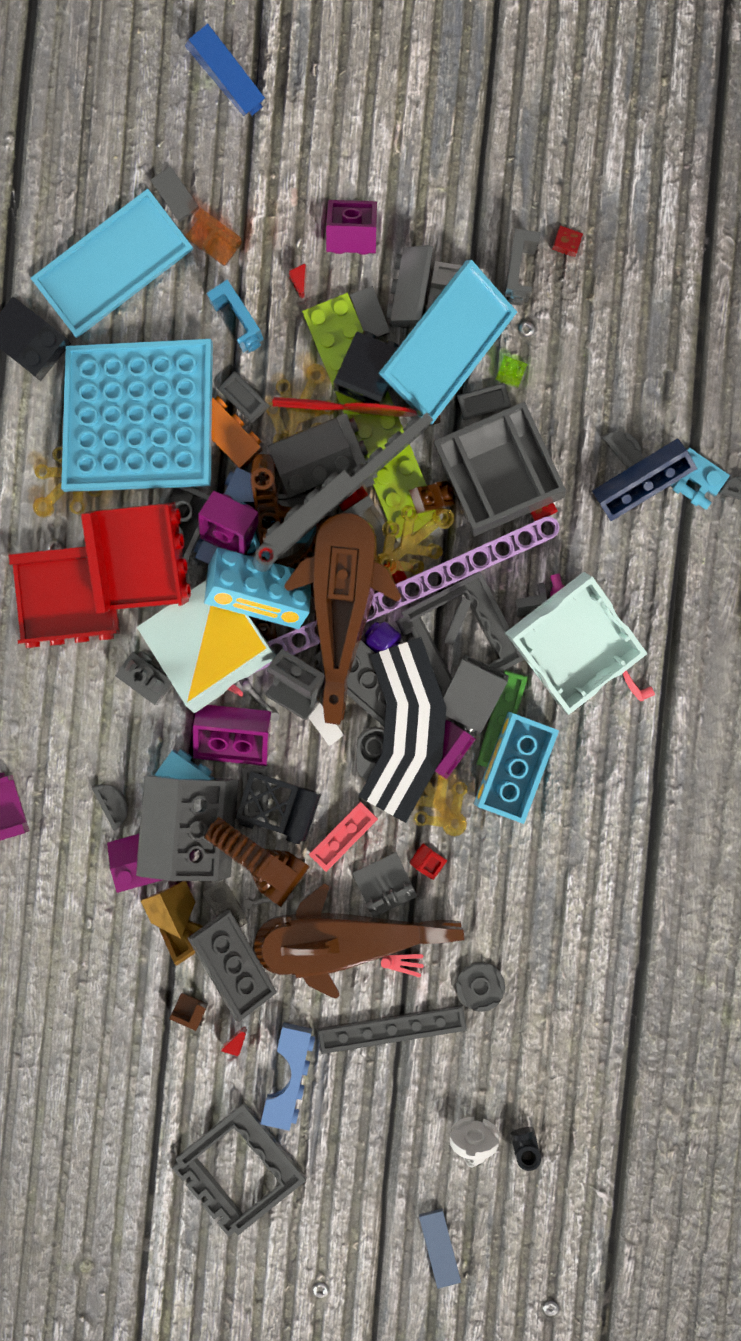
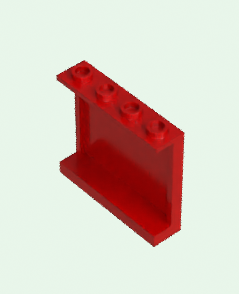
M175 502L94 510L81 514L96 614L106 613L109 610L147 606L169 604L183 606L189 602L191 587L186 582L185 573H187L188 566L182 554L184 538L179 533L178 523H180L181 517Z
M86 546L8 555L9 565H13L20 640H17L18 644H25L26 648L41 647L40 642L50 641V646L65 644L66 639H74L75 643L90 642L89 637L99 636V640L114 639V634H120L118 609L96 614Z

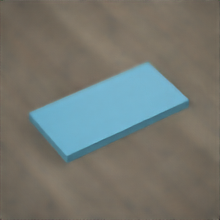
M146 189L31 277V280L73 335L78 338L194 249L149 189Z
M466 260L379 374L413 410L417 411L420 417L427 412L433 418L431 423L433 424L516 315L517 311L472 260Z

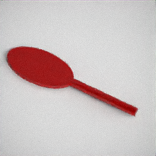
M274 397L272 399L273 407L310 410H348L363 414L393 417L416 416L417 411L382 404H338L322 400Z

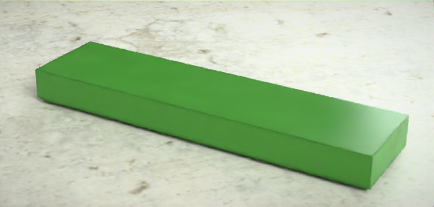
M506 670L503 671V673L509 675L508 682L490 715L477 765L488 766L507 712L514 714L518 712L527 676Z

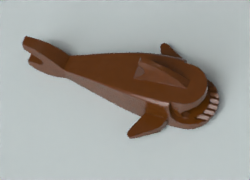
M352 513L335 515L323 523L316 537L315 556L303 560L284 586L286 590H292L314 583L316 617L326 678L323 697L324 720L327 724L340 725L341 720H344L348 688L347 679L369 615L375 590L395 601H399L402 598L389 569L379 563V556L376 551L377 540L373 527L363 517Z
M325 883L300 902L296 914L276 916L266 921L258 930L254 949L256 957L266 970L278 975H296V978H303L311 988L337 999L339 991L330 973L349 969L418 944H439L465 939L461 921L432 920L414 923L350 914L321 913L329 891V885Z

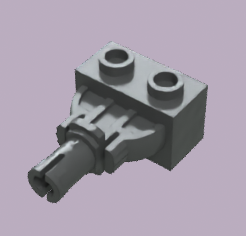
M140 651L139 654L132 652L115 676L152 704L158 705L172 686V683L161 666L157 668L151 663L153 659L143 651Z

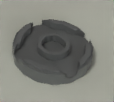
M483 961L473 962L464 967L458 975L456 982L457 995L462 1004L469 1009L477 1012L489 1011L501 1002L505 993V981L499 969L494 965Z

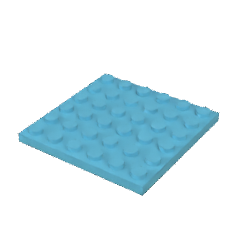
M196 339L66 346L61 489L64 492L211 486L212 340Z

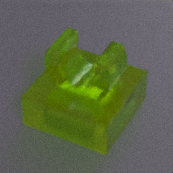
M504 355L495 380L519 388L527 364Z

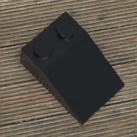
M12 297L0 312V349L39 381H42L66 351V346H70L71 342L45 320Z

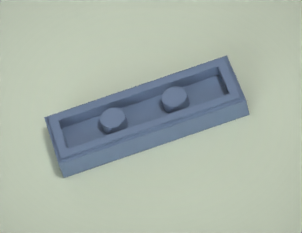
M443 1208L419 1214L437 1289L461 1283Z

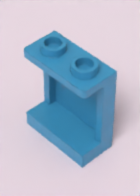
M228 279L206 293L216 312L229 304L247 331L246 334L237 339L242 352L244 353L247 350L252 352L261 346L260 342L264 340L261 330Z

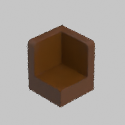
M181 993L169 1019L196 1031L208 1003L186 993Z

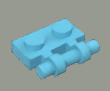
M689 447L687 451L697 470L670 486L673 487L672 490L677 494L682 493L691 500L690 503L696 507L699 505L707 510L712 502L704 497L706 492L715 497L730 475ZM688 479L700 487L697 492L686 485Z

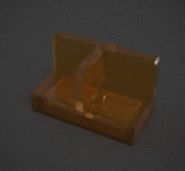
M200 208L195 214L197 221L187 233L186 238L217 262L226 266L242 245L241 237Z

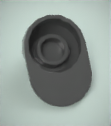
M380 727L367 728L357 738L356 767L360 776L366 781L383 752L384 729Z

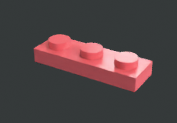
M360 801L309 853V856L327 872L378 818Z

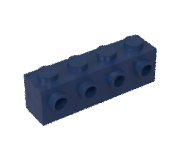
M677 438L595 488L592 492L611 522L697 470V467L687 449Z

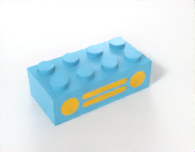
M217 547L208 564L204 604L300 629L310 613L311 584L286 590L284 587L285 583L296 569L273 563L268 571L260 572L253 566V557Z
M507 712L473 804L484 810L524 824L559 730Z

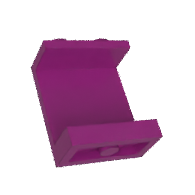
M445 720L443 756L435 770L445 779H448L476 740L466 731L448 720Z
M4 772L0 773L1 841L30 831L13 775L5 777Z

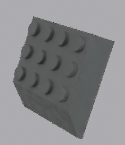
M525 402L433 441L443 470L474 537L565 498L566 489Z

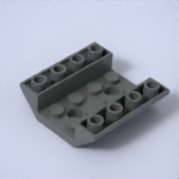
M144 775L136 876L168 881H220L230 878L232 858L205 839L204 836L208 832V828L218 817L235 828L239 779H175L169 776ZM201 798L204 803L203 808L196 812L193 804L197 799ZM197 848L199 850V858L191 862L189 854L193 849Z

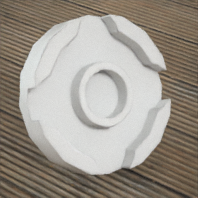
M474 1117L463 1118L452 1126L450 1145L454 1152L463 1157L466 1164L473 1168L483 1163L485 1158H489L496 1153L499 1147V1131L494 1124L486 1119H483V1122L474 1121Z

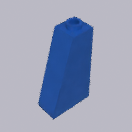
M208 23L188 39L185 44L186 49L243 116L248 112L253 116L263 107L260 102L265 97Z

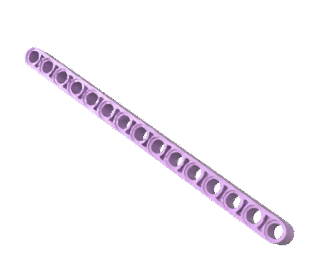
M544 517L397 583L396 585L402 598L396 601V604L392 607H387L383 604L382 598L384 594L380 592L375 593L371 604L374 607V613L367 618L366 623L551 540L559 532V523L553 517ZM547 522L553 526L552 535L542 533V523ZM524 532L530 535L531 542L529 545L525 546L519 543L518 535ZM498 543H505L508 546L507 555L501 556L497 554L495 548ZM475 553L485 555L486 563L483 566H477L473 562V555ZM453 563H460L463 566L464 572L461 576H454L451 573L450 566ZM431 573L439 574L441 584L431 586L427 580L428 575ZM415 583L419 587V593L413 597L408 596L405 592L407 584ZM317 620L267 643L270 647L277 643L281 644L283 649L293 656L320 644V637L315 634V628L318 625ZM299 633L306 637V644L300 648L293 644V637ZM269 662L267 665H265L264 667H262V668L259 669L258 671H261V670L267 668V667L270 665L271 662Z

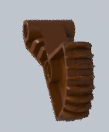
M259 454L253 459L251 471L255 510L258 512L260 546L266 538L267 530L278 521L280 524L284 523L286 514L292 509V507L279 504L274 461L267 454ZM269 515L273 516L276 520L273 523H266L263 521V518ZM324 518L315 526L310 539L299 551L288 557L277 559L274 563L296 569V563L300 564L305 560L304 557H313L311 551L315 552L318 531L327 520ZM262 556L263 560H268L266 557Z
M220 817L211 824L204 836L205 839L248 869L259 892L280 907L283 906L310 868V866L289 851L260 847Z

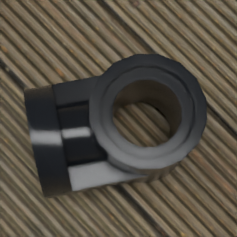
M524 1127L512 1131L510 1134L519 1167L525 1171L537 1169L541 1163V1154L534 1128ZM526 1151L534 1153V1156L529 1160L522 1158V1154Z

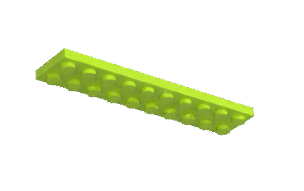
M348 293L302 311L333 389L335 377L356 332L363 333L362 326ZM334 391L339 404L362 403ZM387 391L382 405L394 406ZM342 410L343 414H347L349 419L354 417L359 429L358 432H355L358 442L363 440L368 454L364 456L366 461L379 447L384 450L386 448L384 445L388 442V439L397 431L404 432L399 417ZM409 444L377 472L378 477L374 478L375 485H373L396 539L441 521L437 510L420 514L416 513L409 490L427 485Z

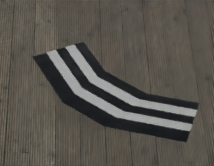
M422 637L370 655L387 702L383 752L358 797L405 823L409 819L443 756L446 705Z

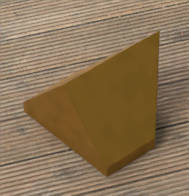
M182 881L141 900V903L153 925L181 939L196 901L187 881Z
M188 920L181 939L159 928L176 966L196 953L187 938L201 929L202 925Z

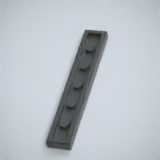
M463 1005L317 1028L321 1054L467 1031Z

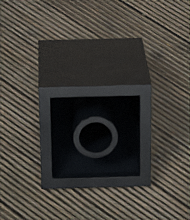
M357 331L333 382L334 391L362 403L382 404L390 385L379 372L400 345L386 340L385 343L376 339L377 336L368 331H363V333Z

